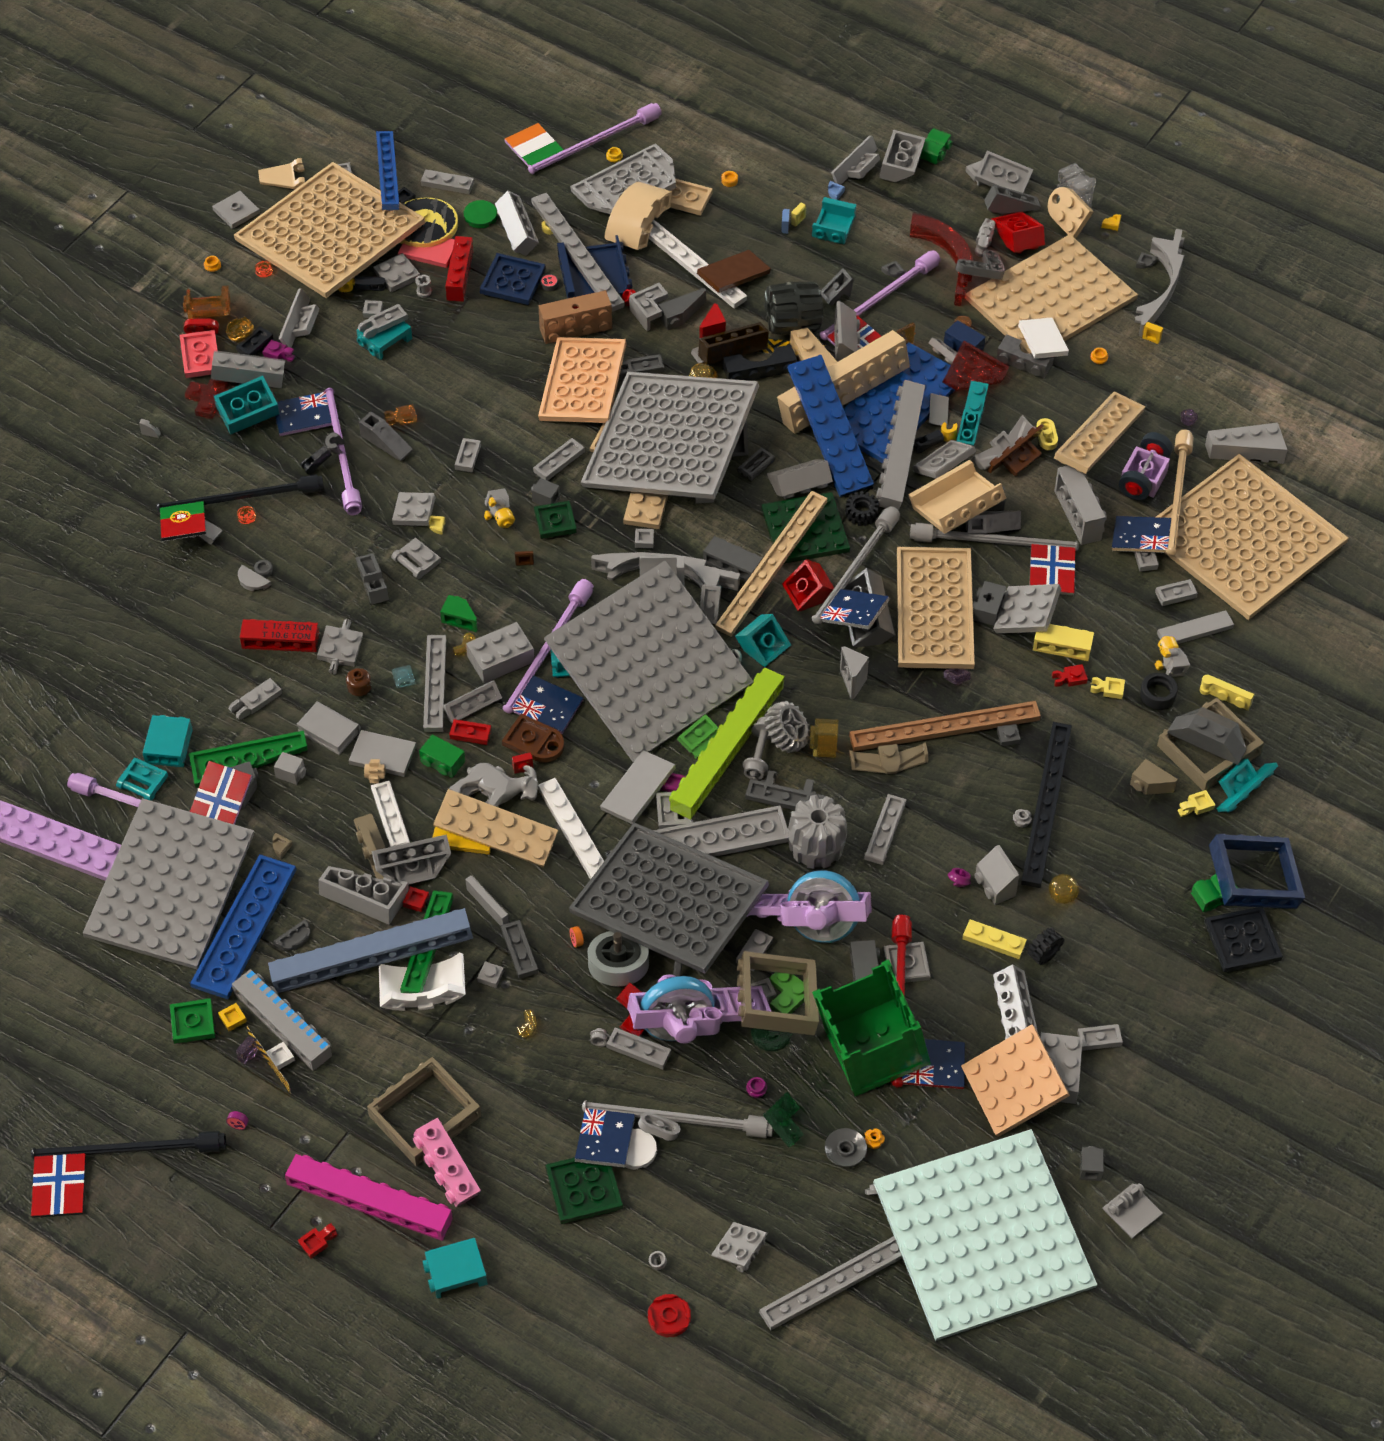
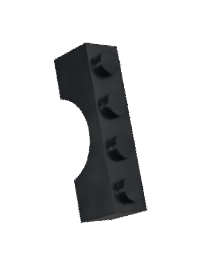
M792 345L775 347L773 354L763 361H750L741 354L723 357V371L726 379L756 380L788 374V365L796 363L797 359Z

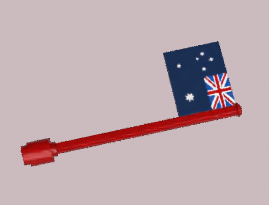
M897 915L892 921V941L897 945L896 980L904 995L906 945L912 941V921L907 915ZM924 1039L931 1064L891 1082L894 1087H902L905 1084L964 1089V1071L961 1065L965 1064V1042Z

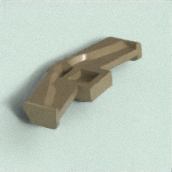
M926 742L900 752L898 751L897 744L878 746V754L849 750L852 770L885 773L888 775L897 774V772L927 763L928 750Z

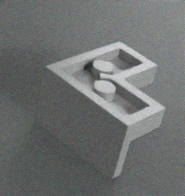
M657 283L629 296L630 311L646 331L650 330V321L662 316V310L656 303L668 298L667 291L660 283Z

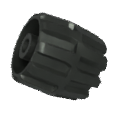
M786 282L767 287L764 295L766 301L764 309L767 311L765 319L768 322V329L772 334H791V331L806 327L810 331H816L821 328L823 322V301L821 291L816 282Z

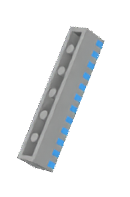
M250 969L232 983L234 995L312 1071L332 1057L330 1042L325 1037L321 1038L316 1028L312 1024L308 1025L305 1022L301 1013L298 1011L295 1013L291 1009L290 1003L278 996V992L274 987L266 985L264 978L259 973L255 974Z

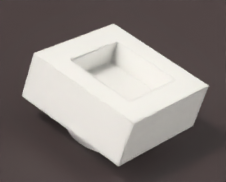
M284 1042L266 1051L278 1070L295 1061L294 1056Z

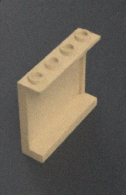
M970 460L908 494L913 509L944 534L1006 499L1002 484L999 483L994 486L976 472L974 464Z

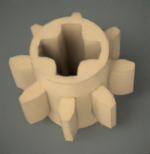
M370 759L369 764L364 766V778H369L370 783H379L380 779L385 778V764H381L380 759Z

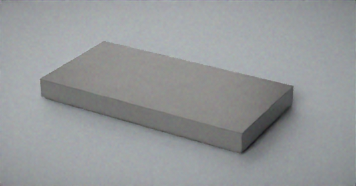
M643 750L600 805L601 810L633 824L676 769L675 764Z

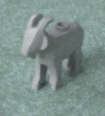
M479 763L472 768L468 767V776L460 779L449 789L469 797L480 791L483 795L489 797L485 803L498 807L520 792L523 793L520 798L521 800L525 798L532 801L535 800L537 797L538 781L536 771L528 765L523 767L526 770L524 774L527 776L510 778L499 766L494 767L489 763Z

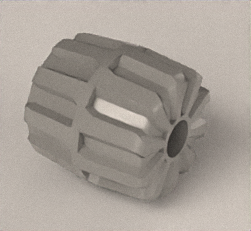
M811 795L810 799L806 802L800 800L796 804L795 811L791 812L788 826L789 849L793 851L794 859L811 869L815 867L827 868L831 866L832 862L838 861L842 856L847 838V822L844 809L840 804L835 805L834 799L828 796L819 799L818 795Z

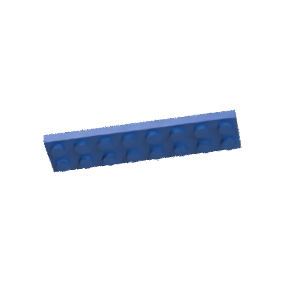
M822 355L789 364L787 368L824 460L828 461L832 480L839 497L872 487L874 485Z
M259 854L190 983L192 988L229 999L233 991L232 983L240 978L296 872V866Z

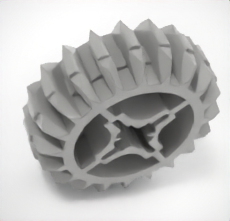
M785 701L778 702L767 710V714H765L766 720L764 721L767 725L765 730L768 731V736L772 739L771 743L775 742L776 748H781L782 752L790 753L797 752L808 744L807 741L810 739L809 734L811 733L808 729L810 725L806 722L807 718L803 716V711H799L798 706H794L793 702Z

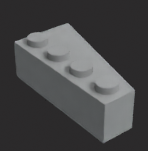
M1278 423L1208 431L1205 443L1210 459L1231 460L1240 454L1248 461L1250 459H1257L1268 463L1271 460L1284 464L1287 447Z
M328 866L319 878V895L388 925L403 906V901L409 890V882H393L391 878L386 877L383 879L373 878L371 874L366 873L358 875L354 874V871Z

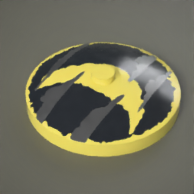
M418 198L403 203L409 209L423 216L426 223L402 240L401 244L404 243L413 247H432L447 241L449 238L451 239L458 229L457 213L447 202L435 198Z

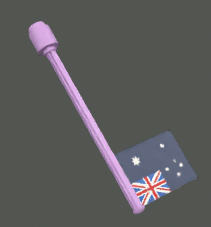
M327 388L322 393L277 402L279 414L276 415L279 435L283 436L333 425L334 432L342 438L333 395L334 389ZM339 444L337 446L342 451L339 454L346 488L342 492L344 510L349 515H357L362 509L360 492L352 486L344 444Z
M581 579L576 583L568 596L570 604L553 631L566 624L577 607H583L593 593V584L590 581ZM545 642L507 704L503 706V710L508 714L513 712L518 715L524 714L555 728L563 734L581 705L583 697L534 676L551 650Z

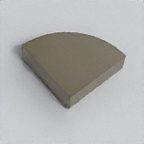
M277 833L273 836V850L282 859L293 845L292 841Z

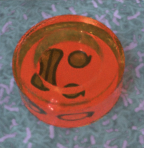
M268 261L258 262L255 265L256 275L262 278L270 276L273 272L271 263Z
M250 506L241 507L237 511L238 521L242 524L254 522L256 519L255 510Z

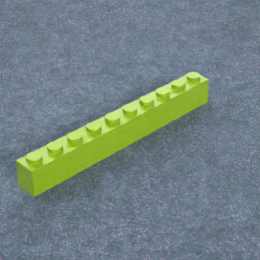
M765 667L761 673L756 674L753 684L746 688L744 697L737 701L734 711L728 713L724 725L721 724L719 726L716 736L709 740L706 750L701 751L696 764L691 765L686 778L683 777L678 789L671 793L669 797L671 811L691 820L752 734V726L758 718L764 717L767 710L783 690L785 676Z

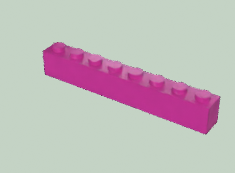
M295 1154L285 1174L286 1182L289 1186L443 1241L453 1220L451 1209L444 1204L437 1205L424 1197L417 1198L405 1190L398 1191L392 1189L385 1183L379 1184L366 1176L359 1177L353 1175L349 1170L334 1168L327 1162H317L307 1155Z

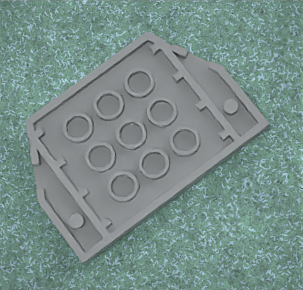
M656 143L570 186L571 192L588 208L611 214L622 193L636 182L646 183L668 191L677 188L673 159Z

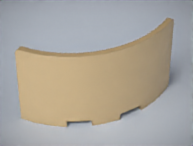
M636 182L629 186L619 197L610 214L605 231V239L615 242V235H618L619 242H623L624 246L637 250L647 247L653 228L651 223L654 218H658L665 210L670 208L672 191L642 182Z

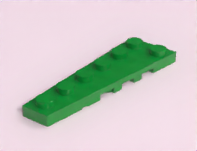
M304 730L189 753L195 788L200 786L208 761L229 768L250 761L253 769L277 761L282 752L295 755L307 751Z

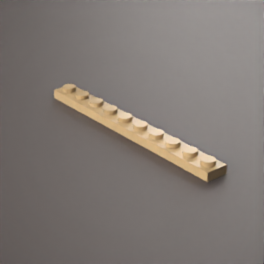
M813 491L809 493L715 625L716 630L730 637L733 636L827 504L826 497Z

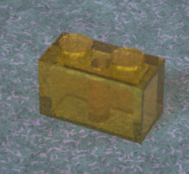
M815 719V726H811L810 749H813V756L836 758L838 720Z

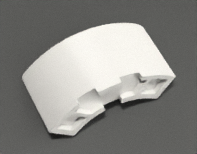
M458 953L450 959L432 964L422 993H401L400 988L407 967L384 964L379 966L381 1008L405 1011V1007H418V1010L433 1009L435 1004L445 1002L446 1005L465 995L463 953Z

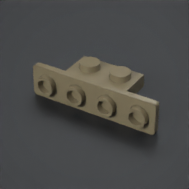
M368 814L355 818L356 837L359 844H363V855L365 859H369L375 877L383 879L384 877L376 871L371 851L386 847L373 815Z

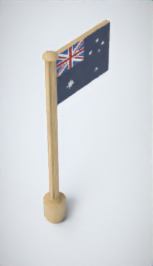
M1189 430L1179 431L1175 439L1174 451L1179 455L1172 517L1116 516L1112 551L1165 552L1169 556L1176 555L1186 456L1192 453L1194 437Z

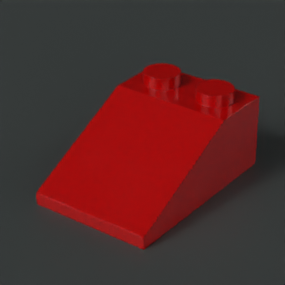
M1024 212L991 218V220L995 221V229L1004 244L1014 253H1021L1026 249H1038L1039 246L1045 245L1044 225Z

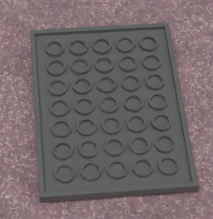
M634 822L571 904L569 911L611 932H620L623 937L705 974L765 892L769 882L764 878Z

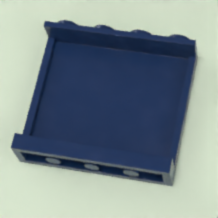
M615 235L616 243L585 248L619 296L622 297L626 289H632L631 278L628 279L629 268L625 266L627 264L626 255L622 254L624 252L623 242H619L618 235ZM564 242L557 243L558 259L567 299L595 293L566 253Z

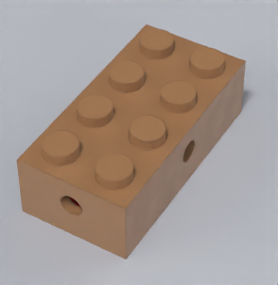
M606 290L538 305L540 331L545 344L556 342L557 337L574 338L612 329V305Z

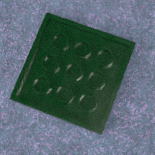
M832 492L820 494L827 498V504L785 563L850 552V546ZM807 496L761 505L772 545Z

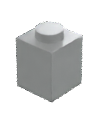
M284 752L281 753L274 765L276 778L296 785L306 773L302 758Z

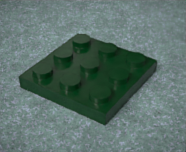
M575 1158L545 1165L561 1224L623 1209L612 1166L575 1162Z

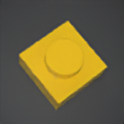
M1147 322L1144 326L1142 338L1159 344L1162 338L1163 327Z
M237 1003L218 1012L228 1031L247 1022Z

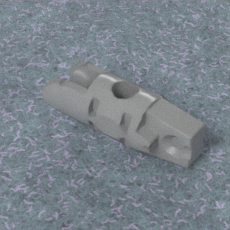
M988 218L984 220L976 238L975 254L978 257L982 256L984 250L990 246L994 235L995 221Z

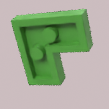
M775 972L769 978L772 985L781 992L770 1003V1008L775 1012L791 1014L804 1002L803 981L794 974Z

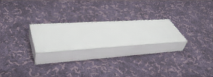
M390 781L371 785L390 847L410 843Z

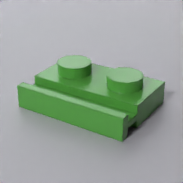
M705 714L683 732L677 740L697 759L701 751L706 750L709 740L716 736L718 726Z

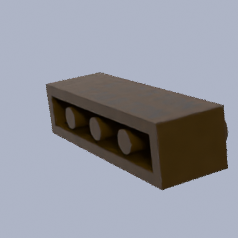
M761 322L699 338L698 356L706 365L723 361V357L738 354L744 356L745 354L767 349L769 330Z

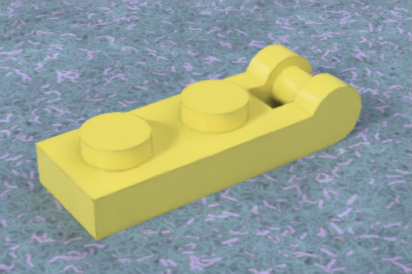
M1210 675L1202 677V684L1199 689L1201 694H1211L1220 700H1225L1239 708L1249 710L1254 697L1253 693Z

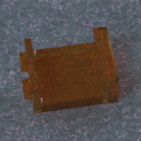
M229 285L222 286L221 296L192 298L191 290L187 289V294L184 295L183 309L184 313L188 314V319L230 315L231 299Z

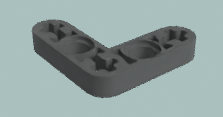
M989 249L984 250L983 262L959 259L955 268L956 271L963 274L992 279H1003L1005 268L999 254Z

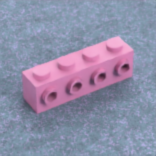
M436 1118L415 1130L413 1141L418 1149L421 1148L425 1154L424 1160L429 1167L432 1166L436 1173L434 1176L440 1186L443 1185L447 1191L445 1193L447 1200L451 1204L454 1203L455 1207H458L477 1196L481 1190L440 1120Z

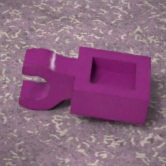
M271 340L263 350L264 357L283 358L289 362H292L295 358V355H292L294 349L274 340Z

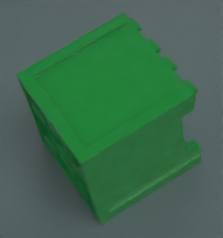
M889 959L881 962V965L872 968L873 974L835 990H832V987L829 986L812 992L824 1030L854 1096H858L931 1064L921 1026L915 1020L895 978Z

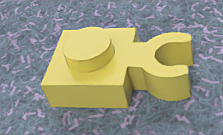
M1098 677L1092 678L1091 684H1096L1097 686L1091 685L1090 692H1104L1103 697L1122 699L1125 680L1106 677V680L1102 681Z

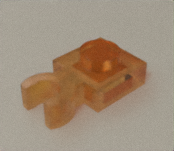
M413 404L396 407V412H384L385 418H388L386 422L389 425H393L398 421L400 425L417 422Z

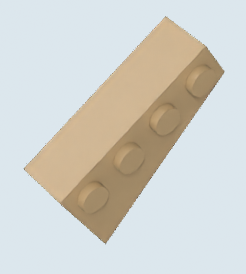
M807 327L791 331L790 345H792L797 362L822 355L827 368L837 363L835 358Z

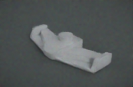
M1022 415L1009 434L1002 431L989 442L992 448L974 455L971 458L979 469L985 470L990 468L991 465L989 463L996 456L998 458L1002 456V452L1009 446L1012 448L1021 436H1027L1028 431L1033 426Z

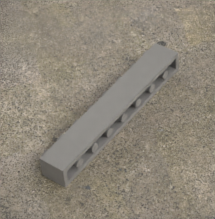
M904 380L903 385L898 387L896 396H899V400L895 401L893 409L896 411V415L893 414L890 425H893V429H890L888 434L890 444L887 443L885 449L887 458L883 460L882 469H884V473H881L879 479L881 488H878L876 493L879 507L888 508L892 506L899 511L903 502L925 389L923 384Z

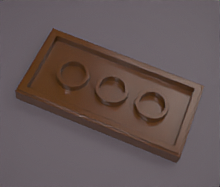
M747 250L697 269V275L715 291L720 293L770 274L771 268L754 253Z

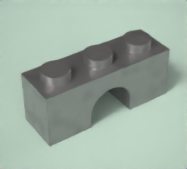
M1006 334L997 349L996 360L1035 376L1045 378L1053 365L1054 357L1035 359L1032 353L1028 354L1021 351L1022 340Z

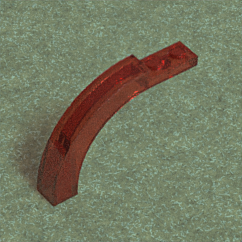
M912 214L910 237L923 239L938 245L951 256L955 264H957L959 259L973 261L968 244L952 227L926 215ZM958 272L954 300L955 306H961L962 299L966 298L967 289H964V287H967L968 282H972V275Z

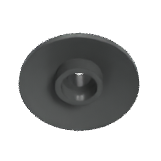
M849 1128L833 1131L825 1142L826 1156L832 1163L841 1167H852L859 1164L867 1152V1144L864 1137L859 1132ZM847 1149L849 1152L844 1153L842 1150Z

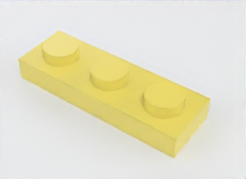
M971 919L963 934V940L1020 959L1027 941L1025 938Z

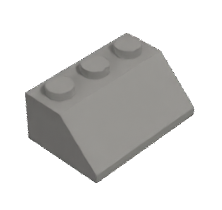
M893 130L879 178L897 182L914 175L926 138Z
M841 301L836 303L834 318L835 360L837 362L861 349V347H858V344H860V333H857V330L860 328V320L856 318V312Z
M821 459L811 460L767 473L776 494L784 497V499L793 497L796 492L801 494L810 492L813 487H817V489L827 487V483L833 482L828 461Z

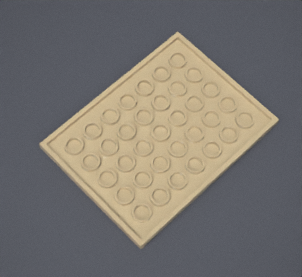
M1070 234L1006 270L1003 279H990L965 293V299L1005 336L1007 334L1022 340L1021 351L1028 354L1032 352L1018 326L1020 320L1053 318L1063 340L1066 341L1135 301L1138 296L1136 292Z

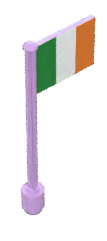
M657 103L648 104L638 109L635 117L566 150H563L539 123L504 140L528 166V171L531 174H535L536 171L636 123L648 124L658 119L662 113Z

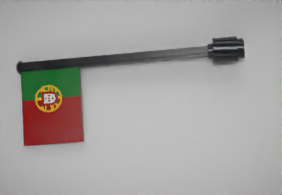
M322 475L302 476L300 481L296 483L157 503L156 508L160 513L161 539L162 541L206 535L204 505L297 490L302 491L303 494L320 492V490H324Z

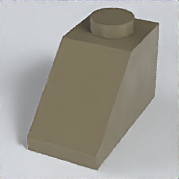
M1145 759L1132 773L1130 785L1146 795L1173 793L1178 779Z

